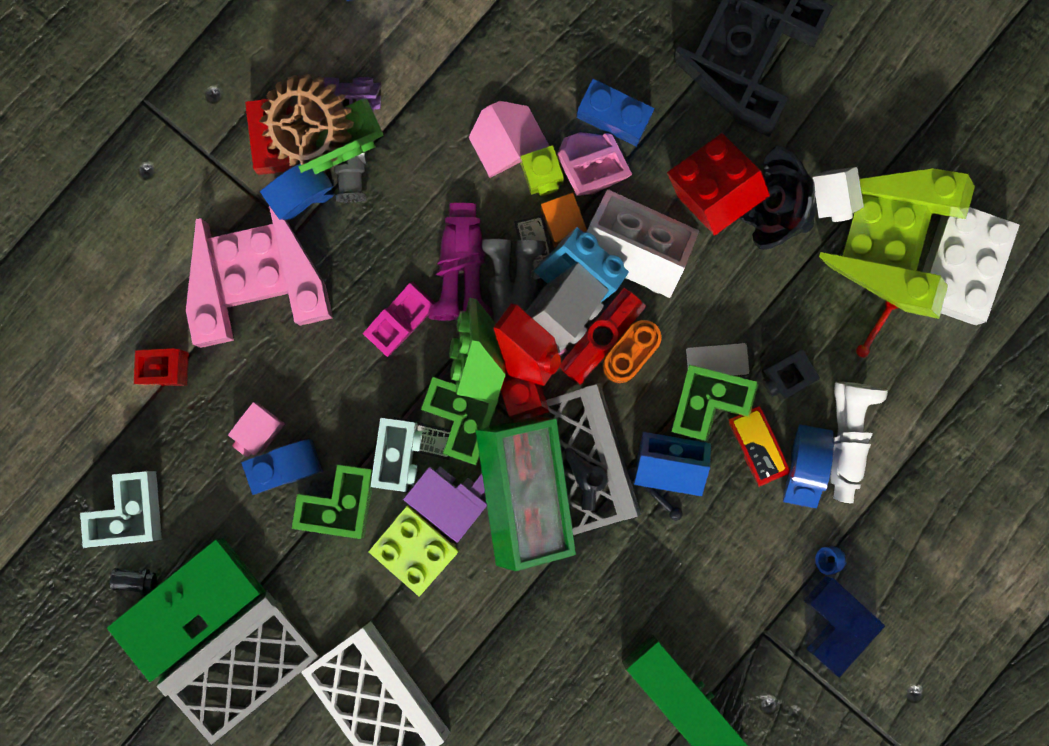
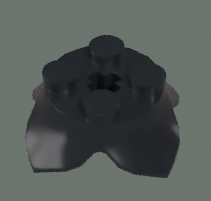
M779 145L773 147L763 163V178L770 196L740 217L743 222L755 227V231L752 234L753 242L761 250L781 245L801 232H809L814 226V217L817 211L813 178L809 176L802 162L794 153Z

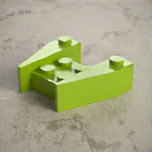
M932 168L859 179L864 208L854 213L843 256L820 252L819 257L831 269L901 310L939 319L948 285L941 275L916 270L932 213L961 219L967 218L975 188L968 174Z

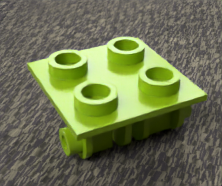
M407 505L368 552L420 597L457 555L459 550L455 547L456 544L454 542L451 544L439 533V529H434L431 522L425 521L416 513L417 510H413Z

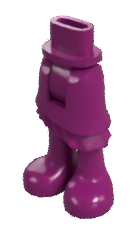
M474 203L449 204V217L445 218L446 226L442 235L440 257L437 265H440V268L436 275L443 277L442 292L439 301L431 305L429 309V319L437 321L458 319L459 272L463 270L465 276L463 311H466L469 298L477 299L491 319H493L491 307L484 303L481 298L480 266L485 264L483 257L486 255L482 249L483 238L480 226H478L480 225V219L476 218L477 205Z

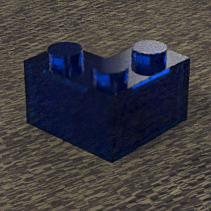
M825 576L804 600L812 610L828 623V626L806 650L832 674L840 678L882 631L885 625L834 578Z

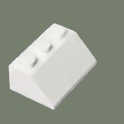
M607 189L587 233L594 235L598 245L609 255L618 256L623 261L624 267L629 271L625 279L634 281L655 293H660L670 298L685 269L699 230Z

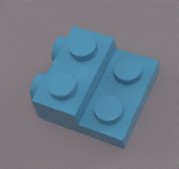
M578 227L563 238L555 250L545 257L533 271L546 283H549L579 263L609 290L602 301L617 291L629 273L618 256L609 255L598 245L594 235L587 232L584 233Z

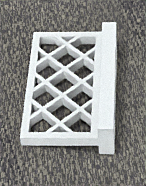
M371 621L301 672L353 746H393L379 743L381 726L400 729L397 746H403L405 730L417 732L425 742L423 746H439L445 742L451 733ZM353 643L362 654L360 666L343 663L344 649ZM338 654L337 662L329 661ZM367 662L371 668H366ZM321 666L336 668L333 686L322 684L314 674V671ZM341 670L359 673L357 690L339 687ZM365 674L378 676L382 682L381 695L363 691ZM387 690L391 696H386ZM338 693L356 696L353 714L342 712L336 705ZM361 698L379 701L377 718L359 715ZM385 702L398 704L402 710L401 723L383 719ZM407 718L412 725L406 724ZM358 721L376 725L374 742L361 740L356 733Z

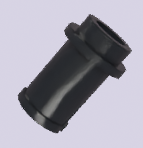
M114 568L110 576V589L114 591L140 592L141 596H146L156 588L157 576L156 573H151L150 569H144L141 572Z

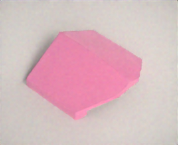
M498 101L483 109L469 135V140L490 178L520 163V156L549 147L530 108L525 105Z
M580 132L565 137L557 153V157L577 196L596 194L632 175L613 135L609 133L598 135Z

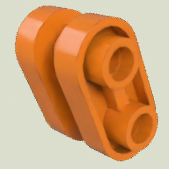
M640 320L631 325L604 359L603 371L610 381L625 383L638 373L661 343V332L658 326L648 320Z

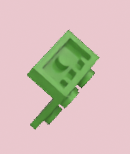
M367 98L346 106L352 108L351 113L345 115L346 119L355 122L353 127L347 129L352 135L351 140L344 143L345 146L298 166L301 173L312 168L314 174H318L376 147L373 140L384 135ZM328 129L319 132L316 147L323 146L328 135Z

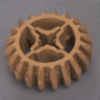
M304 74L301 78L298 75L288 77L287 81L282 80L278 82L275 86L276 89L269 91L266 95L269 101L263 103L261 108L267 115L262 116L259 122L268 125V129L263 131L262 136H271L273 142L270 143L268 148L275 149L278 147L280 150L278 159L283 160L289 156L290 166H296L300 163L303 165L345 146L344 143L351 140L352 135L347 129L353 127L355 122L346 119L345 115L351 113L352 108H343L341 102L344 101L346 95L340 94L336 96L334 94L336 84H329L325 87L324 77L319 76L313 80L311 74ZM293 96H298V103L295 104L294 112L286 115L290 100ZM328 129L325 143L322 147H316L319 132Z

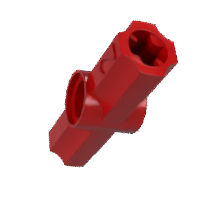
M623 288L563 359L559 368L572 380L581 385L647 306L632 292ZM597 328H606L611 333L612 339L608 345H598L594 341L593 332Z

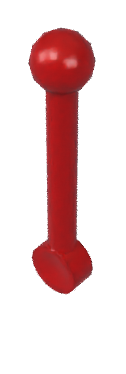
M888 301L885 302L886 308L864 344L859 345L856 349L859 357L865 358L869 355V347L891 311L898 307Z

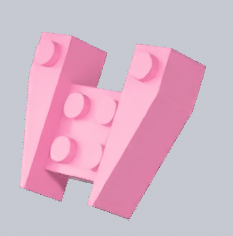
M270 206L273 224L216 237L211 236L210 227L207 222L202 218L196 219L186 304V315L193 345L202 348L234 341L227 307L285 294L289 295L294 322L298 325L333 318L325 283L287 220H279Z

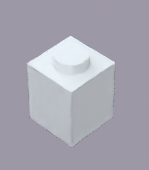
M857 167L824 171L812 177L815 183V197L819 218L832 217V222L845 221L853 218L852 213L864 208Z

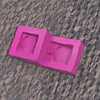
M410 282L392 304L378 315L363 335L388 357L428 316L431 305L436 302L414 282Z

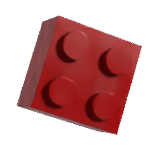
M723 133L667 172L677 197L714 236L770 196L761 170Z

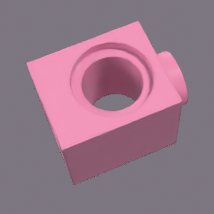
M253 402L228 436L235 440L232 446L244 456L249 457L251 453L254 456H260L285 423L259 403Z

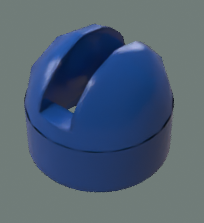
M834 546L821 548L815 557L816 566L825 575L838 573L846 565L845 553L840 548ZM828 556H834L835 562H828Z

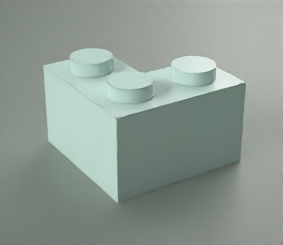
M156 471L113 474L115 510L80 513L83 548L161 540Z

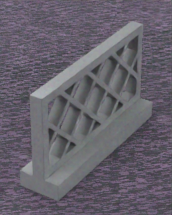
M601 384L591 385L546 400L549 411L555 415L554 418L557 419V422L559 418H562L577 426L568 444L560 440V445L565 447V449L572 448L580 456L587 459L589 463L593 462L607 472L609 478L608 487L611 494L604 490L597 491L596 502L600 495L613 501L617 515L603 518L592 511L581 510L582 506L571 500L578 487L575 477L564 469V475L575 480L568 494L569 505L586 513L580 525L572 528L573 535L638 517L641 512ZM581 397L585 411L579 422L562 414L569 400ZM561 403L558 411L550 407ZM586 418L588 419L590 428L583 425ZM580 429L593 435L595 444L589 455L572 446ZM564 450V452L562 453V461H563V462H564V460H565V458H566L565 450ZM596 450L598 451L600 461L593 458ZM589 516L597 519V521L585 524Z
M265 591L160 677L156 687L165 697L168 695L211 745L319 657L316 650L276 605V600L268 591ZM273 615L283 625L282 638L262 636L263 623ZM258 628V636L250 635ZM288 631L294 639L286 638V632ZM241 641L257 642L255 660L235 658L236 645ZM261 642L281 644L280 662L259 660ZM285 644L300 645L308 655L299 663L284 662ZM231 650V658L223 657ZM214 663L230 664L228 682L208 680L209 667ZM234 664L254 666L253 683L232 682ZM258 666L279 668L278 680L272 685L257 684ZM283 668L290 669L282 676ZM204 672V680L196 679ZM187 685L203 686L201 703H188L179 692ZM207 686L228 688L226 705L206 704ZM232 688L252 690L251 702L245 707L230 706ZM256 690L263 691L256 697ZM194 710H201L200 717ZM205 710L225 712L224 724L214 732L204 722ZM229 712L236 713L232 718L229 719Z

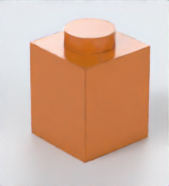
M573 193L541 204V212L554 247L558 246L561 240L576 227L584 233L587 232Z

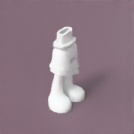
M835 382L834 394L836 397L838 434L837 437L833 438L834 451L830 482L835 485L833 495L835 500L853 503L855 489L861 488L859 481L864 477L867 455L871 446L868 442L873 434L864 432L865 413L869 405L882 403L886 400L888 393L886 389L874 388L870 385L853 382Z

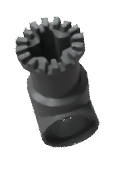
M367 151L347 160V164L334 167V173L338 174L339 194L336 195L337 202L348 203V200H350V203H353V199L355 203L366 201V194L362 192V173L365 172V164H367Z

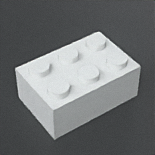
M969 207L966 219L941 216L922 271L941 275L948 285L941 314L973 325L987 322L1020 226L1019 224Z

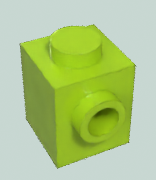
M553 145L520 156V164L531 195L539 193L540 196H544L559 190L558 186L563 185L564 176Z

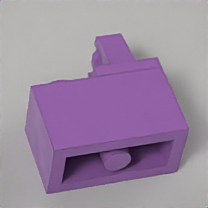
M439 466L435 471L432 467H429L403 500L458 543L487 506L483 476L481 474L475 483L467 478L463 484L460 483L458 487H455L452 483L456 478Z

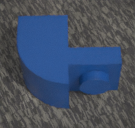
M300 163L281 174L263 188L260 193L279 220L293 219L312 203H325L335 195L331 190L333 185L328 176L323 171L314 174L312 168L301 173L298 167L301 166Z
M799 424L791 449V470L783 492V502L817 509L822 491L827 489L832 468L834 451L832 430Z
M311 439L289 444L241 462L252 495L323 472L313 440Z

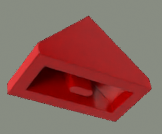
M174 348L135 350L134 384L187 386L189 352Z

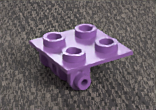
M334 77L324 78L325 87L329 84H336L334 94L336 96L340 94L346 95L345 99H349V105L354 103V99L359 101L367 98L373 113L375 109H381V96H377L381 83H373V78H353V83H339V78Z

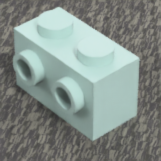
M380 418L370 487L407 492L409 485H415L418 465L412 464L413 452L420 451L422 431L417 430V423Z

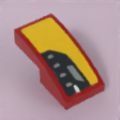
M760 406L751 410L750 417L738 415L729 419V425L744 453V459L758 487L790 473L783 453Z

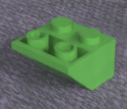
M469 298L466 311H460L457 322V331H460L458 338H452L449 357L454 359L450 378L456 381V395L497 401L506 375L505 363L493 328L495 322L477 299Z

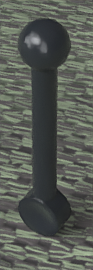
M636 467L628 470L631 481H635ZM642 486L669 512L672 520L678 521L682 518L683 513L680 508H674L654 488Z

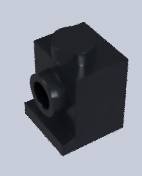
M801 349L764 370L766 378L762 379V382L771 397L777 395L780 400H783L819 380L820 377L805 351ZM783 371H788L792 375V380L789 384L781 380V373Z

